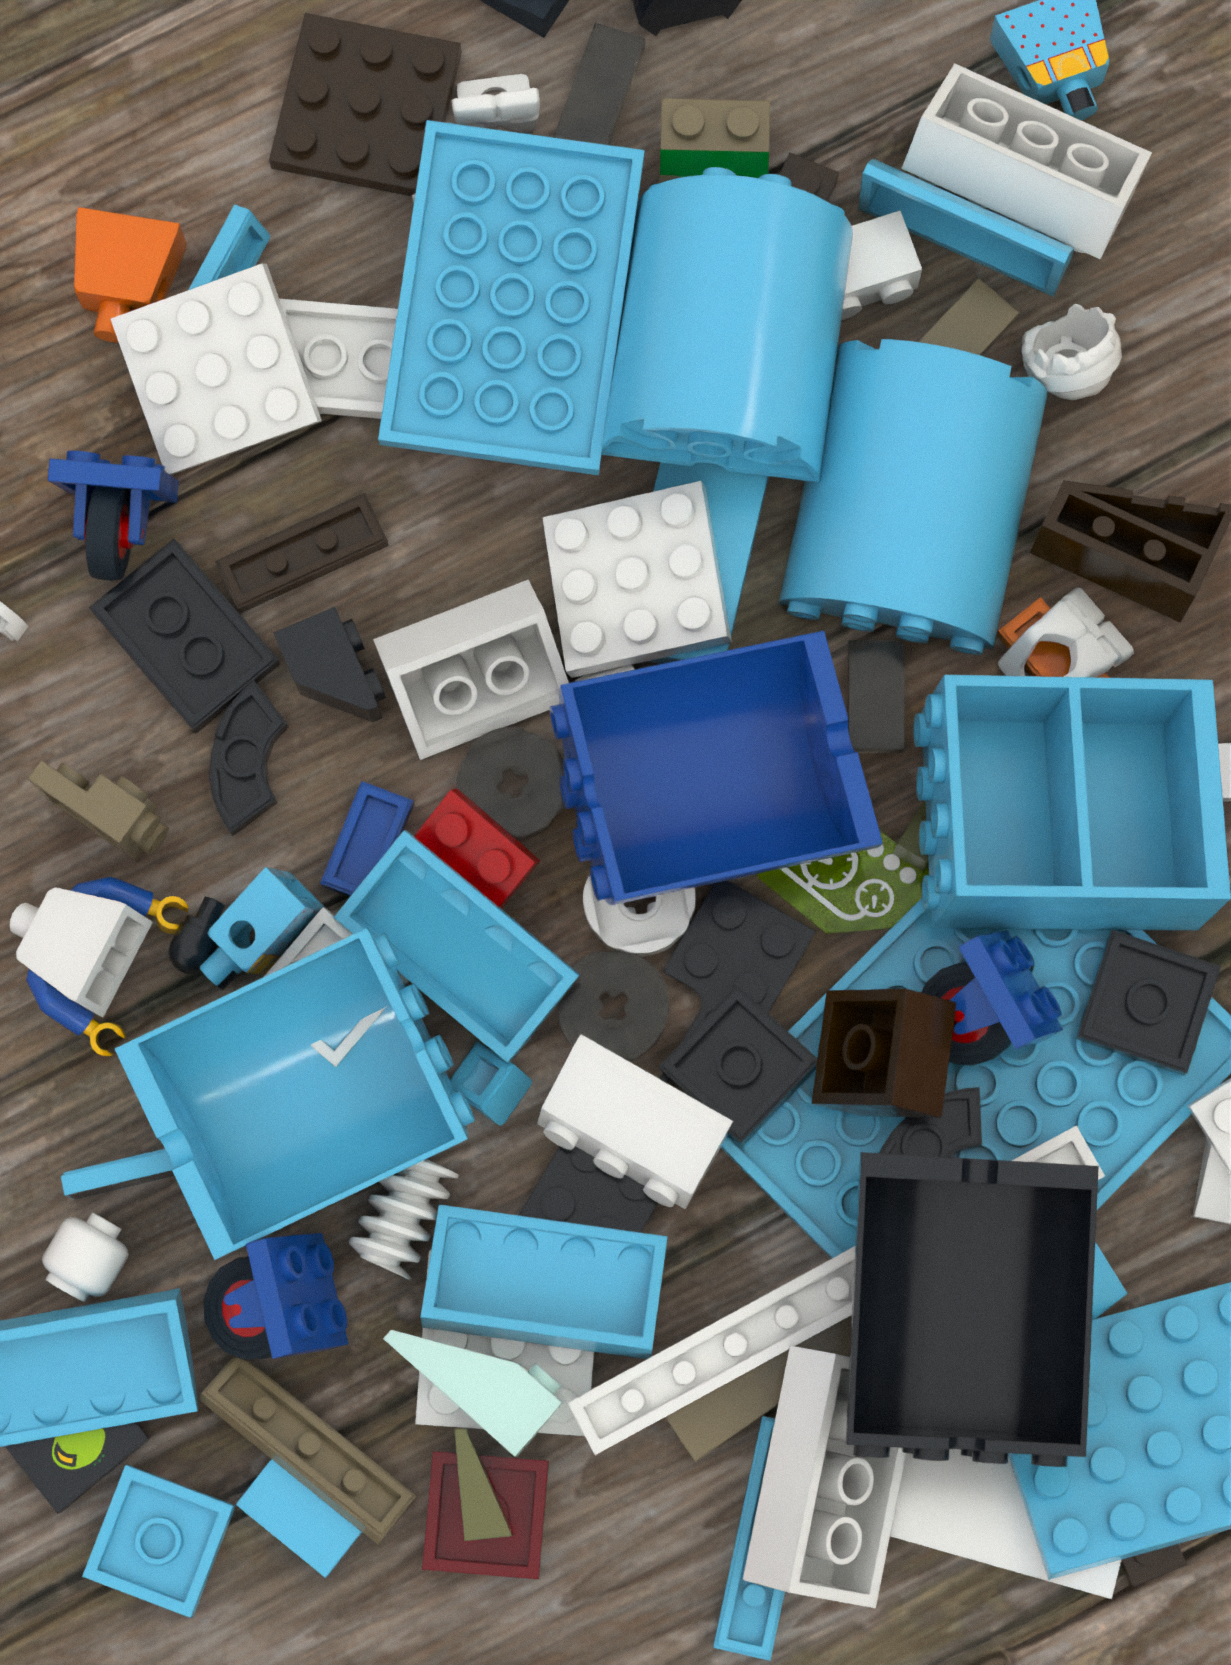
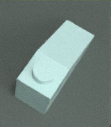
M390 1330L383 1338L515 1457L522 1452L563 1404L554 1395L561 1385L536 1363L527 1371L515 1362Z

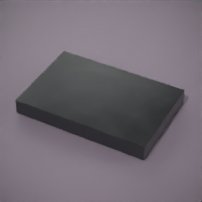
M172 539L89 607L96 618L195 734L227 709L237 695L252 681H255L257 684L280 665L279 659L175 539Z

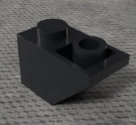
M332 607L273 632L300 695L370 722L382 719L377 702L386 699V696L374 668L364 672L355 653L365 648L352 618L341 622L336 608Z

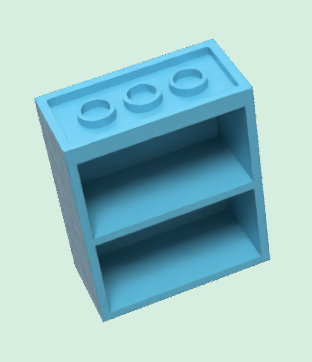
M944 675L933 694L927 695L925 707L921 713H916L914 718L913 738L915 746L922 747L923 767H919L917 770L916 794L918 800L925 801L926 821H921L919 829V849L922 855H928L929 875H925L922 882V904L925 910H931L932 928L1198 931L1231 899L1213 680Z

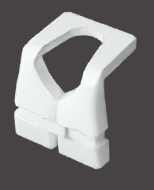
M516 74L463 81L457 85L458 98L451 100L457 124L496 129L500 126L521 133L533 132L540 111L539 89L530 88L527 75ZM493 90L502 91L501 93L495 96L486 94L487 92Z
M1076 587L1058 601L1040 620L1028 628L999 659L998 665L1006 676H1025V663L1039 641H1052L1069 647L1071 664L1068 674L1064 677H1098L1108 672L1112 666L1117 667L1127 661L1134 654V650L1110 621L1103 622L1105 615L1081 588Z

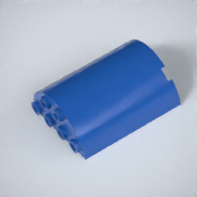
M824 631L562 684L559 689V704L550 706V718L554 735L557 740L562 739L565 759H563L564 775L559 776L561 796L566 809L575 808L578 828L572 830L575 852L579 862L589 861L591 882L597 901L605 900L609 905H616L878 848L883 844L858 752L854 751L848 731L849 719Z

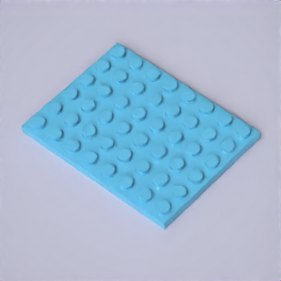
M921 898L830 990L910 989L921 993L925 983L940 969L966 962L959 949V946L979 935L1007 930L1012 938L1015 936L1019 937L1032 956L1034 965L1029 969L1040 988L1046 986L1060 1006L1062 1015L1057 1019L1063 1030L1044 1041L1016 1050L1011 1042L1010 1046L995 1059L973 1066L949 1062L945 1093L965 1088H980L982 1132L981 1146L958 1151L951 1157L1012 1161L1077 1125L1105 1177L1098 1180V1210L1192 1114L1187 1105L1219 1086L1231 1074V1015L1211 997L1188 1073L1184 1076L1075 1039L1111 930L932 928L931 910L923 908ZM1115 930L1156 944L1143 930ZM826 994L788 1031L816 1058H818ZM815 1070L743 1147L727 1133L721 1149L832 1259L856 1245L860 1152L879 1153L889 1135L906 1117L859 1116L811 1104Z

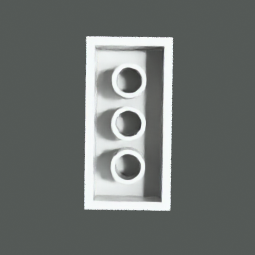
M954 63L920 119L902 169L918 176L919 179L927 183L941 186L967 198L968 201L976 205L989 208L1015 220L1023 226L1055 238L1073 247L1076 252L1087 253L1101 259L1130 203L1152 152Z
M790 1346L743 1580L788 1593L876 1608L906 1453L902 1452L903 1448L890 1447V1456L887 1458L853 1455L854 1445H847L845 1443L850 1357Z

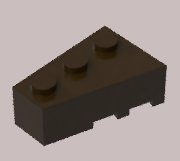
M1063 480L1030 553L1181 623L1196 597L1231 521V504L1220 503L1218 508L1185 503V498L1168 495L1166 500L1134 496L1133 490Z

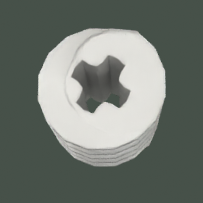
M425 1159L400 1171L398 1175L394 1174L379 1181L389 1192V1195H370L368 1199L369 1203L380 1213L379 1216H360L358 1221L370 1236L369 1238L351 1237L349 1245L361 1258L411 1280V1276L400 1266L401 1262L418 1263L421 1259V1256L412 1248L410 1242L411 1240H430L431 1235L419 1223L421 1219H437L438 1211L429 1203L431 1198L449 1199L450 1193L439 1183L440 1178L457 1179L459 1175Z

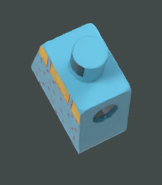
M1038 0L995 15L990 35L991 43L1024 95L1043 104L1059 100L1064 113L1081 121L1092 116L1098 110L1090 89L1103 83L1109 67V56L1096 0Z
M265 867L209 929V937L219 947L200 966L201 971L212 983L222 990L242 971L251 974L266 973L322 907L325 906L291 872ZM254 928L255 940L251 945L249 936L250 932Z

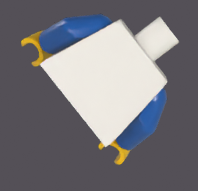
M105 877L77 883L71 891L55 887L47 892L39 908L29 903L20 904L12 913L9 926L13 934L23 938L16 951V959L29 968L26 982L40 1010L77 1036L82 1032L89 1036L92 1049L97 1054L102 1056L114 1055L109 1050L100 1046L98 1036L103 1029L110 1028L117 1035L126 1039L125 1032L116 1023H98L93 1019L94 1013L104 1017L153 923L145 917L146 914L156 917L157 926L163 932L175 934L179 925L165 921L162 913L169 907H176L181 911L188 912L189 909L186 902L176 896L166 897L159 901L153 899V892L114 877Z

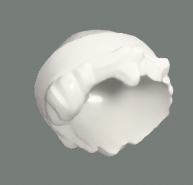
M1074 304L1069 308L1067 315L1055 322L1049 321L1026 331L1022 338L1023 345L1021 349L1027 376L1037 379L1045 386L1047 392L1061 399L1077 400L1098 394L1109 383L1112 373L1116 370L1122 358L1120 337L1114 327L1115 316L1111 313H1103L1099 307L1085 310L1081 305Z

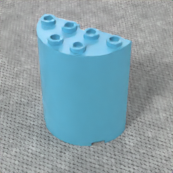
M720 167L707 168L703 171V175L681 177L651 185L643 193L637 205L610 397L601 446L602 455L693 466L696 463H712L722 466L726 471L820 482L853 238V229L842 208L832 205L814 194L792 187L791 180L782 175L765 174L759 178L736 176L731 170Z
M881 339L879 350L858 340L838 345L820 482L805 481L778 604L788 606V614L803 619L819 620L821 613L842 617L841 625L859 631L873 632L875 623L897 627L895 636L910 642L928 643L929 636L951 641L950 648L952 650L966 654L982 655L984 648L993 650L1048 395L1045 386L1034 377H1009L1012 367L1010 365L970 352L939 345L893 339Z
M365 928L115 1048L156 1138L161 1141L167 1151L174 1176L214 1260L468 1139L466 1125L475 1122V1118L461 1090L454 1092L446 1071L454 1066V1062L440 1034L433 1038L430 1037L422 1020L423 1017L430 1014L426 1002L415 983L407 987L404 985L395 966L400 964V960L386 933L376 937L369 928ZM385 1008L337 1067L311 1046V1044L322 1040L333 1050H336L361 1019Z

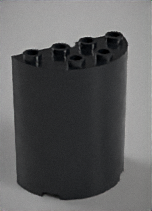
M860 1152L845 1442L847 1445H854L853 1455L887 1458L890 1456V1447L903 1448L902 1452L913 1454L915 1459L949 1460V1449H961V1455L972 1457L974 1462L1007 1464L1009 1453L1031 1454V1464L1051 1467H1066L1068 1456L1086 1457L1099 1166Z

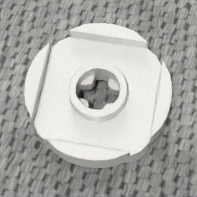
M588 876L583 891L584 912L591 930L608 949L624 953L628 956H650L667 950L684 936L695 910V887L655 896L656 902L648 904L647 913L636 914V910L633 907L626 908L624 903L609 905L605 900L597 901L592 887L591 876Z

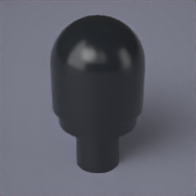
M205 896L196 916L187 915L184 922L179 923L178 929L169 945V958L177 970L186 974L202 972L200 966L218 948V945L209 937L208 931L220 918L225 907L224 904Z

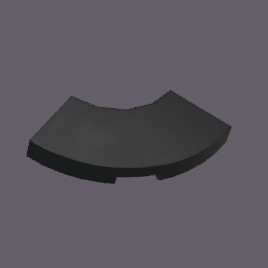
M252 681L245 687L225 711L216 729L211 753L209 781L212 796L220 817L232 836L277 804L268 785L267 762L274 743L289 728L286 721L255 681Z
M965 1088L945 1093L942 1118L906 1117L889 1135L879 1153L951 1157L958 1151L981 1146L980 1088Z

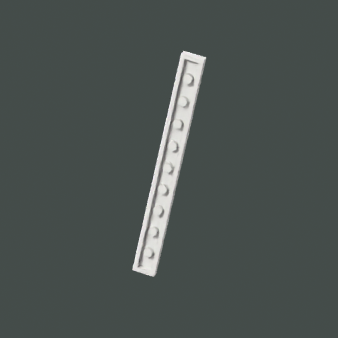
M1077 1125L1012 1160L1099 1166ZM1100 1166L1098 1169V1180L1105 1177ZM855 1246L568 1402L593 1453L596 1455L787 1351L790 1349V1346H796L851 1316Z

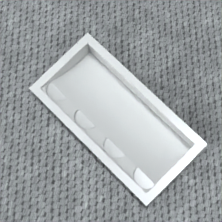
M949 1449V1460L915 1459L913 1454L906 1453L890 1533L891 1537L1112 1599L1121 1560L1048 1580L1009 1456L1007 1464L974 1462L972 1457L961 1455V1449Z

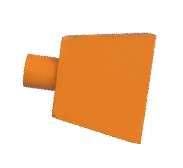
M78 207L76 214L74 289L82 308L98 312L93 333L97 338L119 343L111 318L167 298L187 245L179 223Z

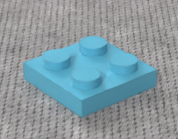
M125 1465L82 1577L192 1618L197 1610L236 1505L134 1466Z

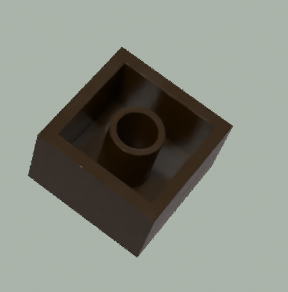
M910 989L827 990L811 1104L859 1116L942 1118L956 1002Z

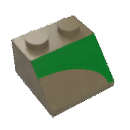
M662 98L660 183L681 177L703 175V171L710 167L731 170L736 176L759 178L762 175L768 174L770 101Z

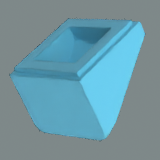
M479 1042L475 1043L450 1079L454 1092L461 1090L469 1106L499 1126H502L507 1121L532 1084V1080L511 1062L507 1063L495 1052Z

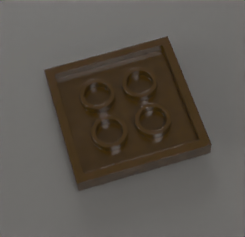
M305 13L269 157L271 169L412 196L416 193L426 121L446 122L462 53L461 43Z

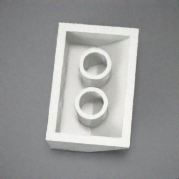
M529 580L373 639L420 760L550 710V706L559 704L560 685L569 683L544 609Z
M580 1034L541 1108L537 1124L545 1128L543 1131L545 1136L558 1146L569 1150L576 1146L595 1157L593 1160L594 1164L605 1173L616 1178H623L626 1175L644 1185V1193L657 1203L667 1207H673L674 1204H677L686 1209L717 1156L733 1121Z

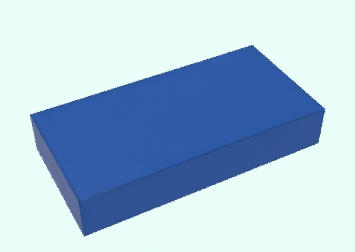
M361 781L320 882L321 886L350 897L404 831L413 809L414 801Z

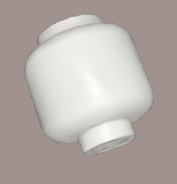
M93 1212L87 1221L77 1217L65 1219L42 1257L43 1265L49 1271L45 1280L83 1302H86L89 1295L94 1297L106 1295L129 1256L126 1246L116 1239L122 1229Z

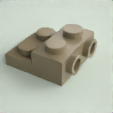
M41 760L28 777V780L48 801L135 862H138L144 853L152 855L167 836L169 828L160 822V817L153 813L157 806L148 799L149 795L122 776L116 783H113L100 774L93 785L90 786V782L66 764L61 763L58 769L55 770Z

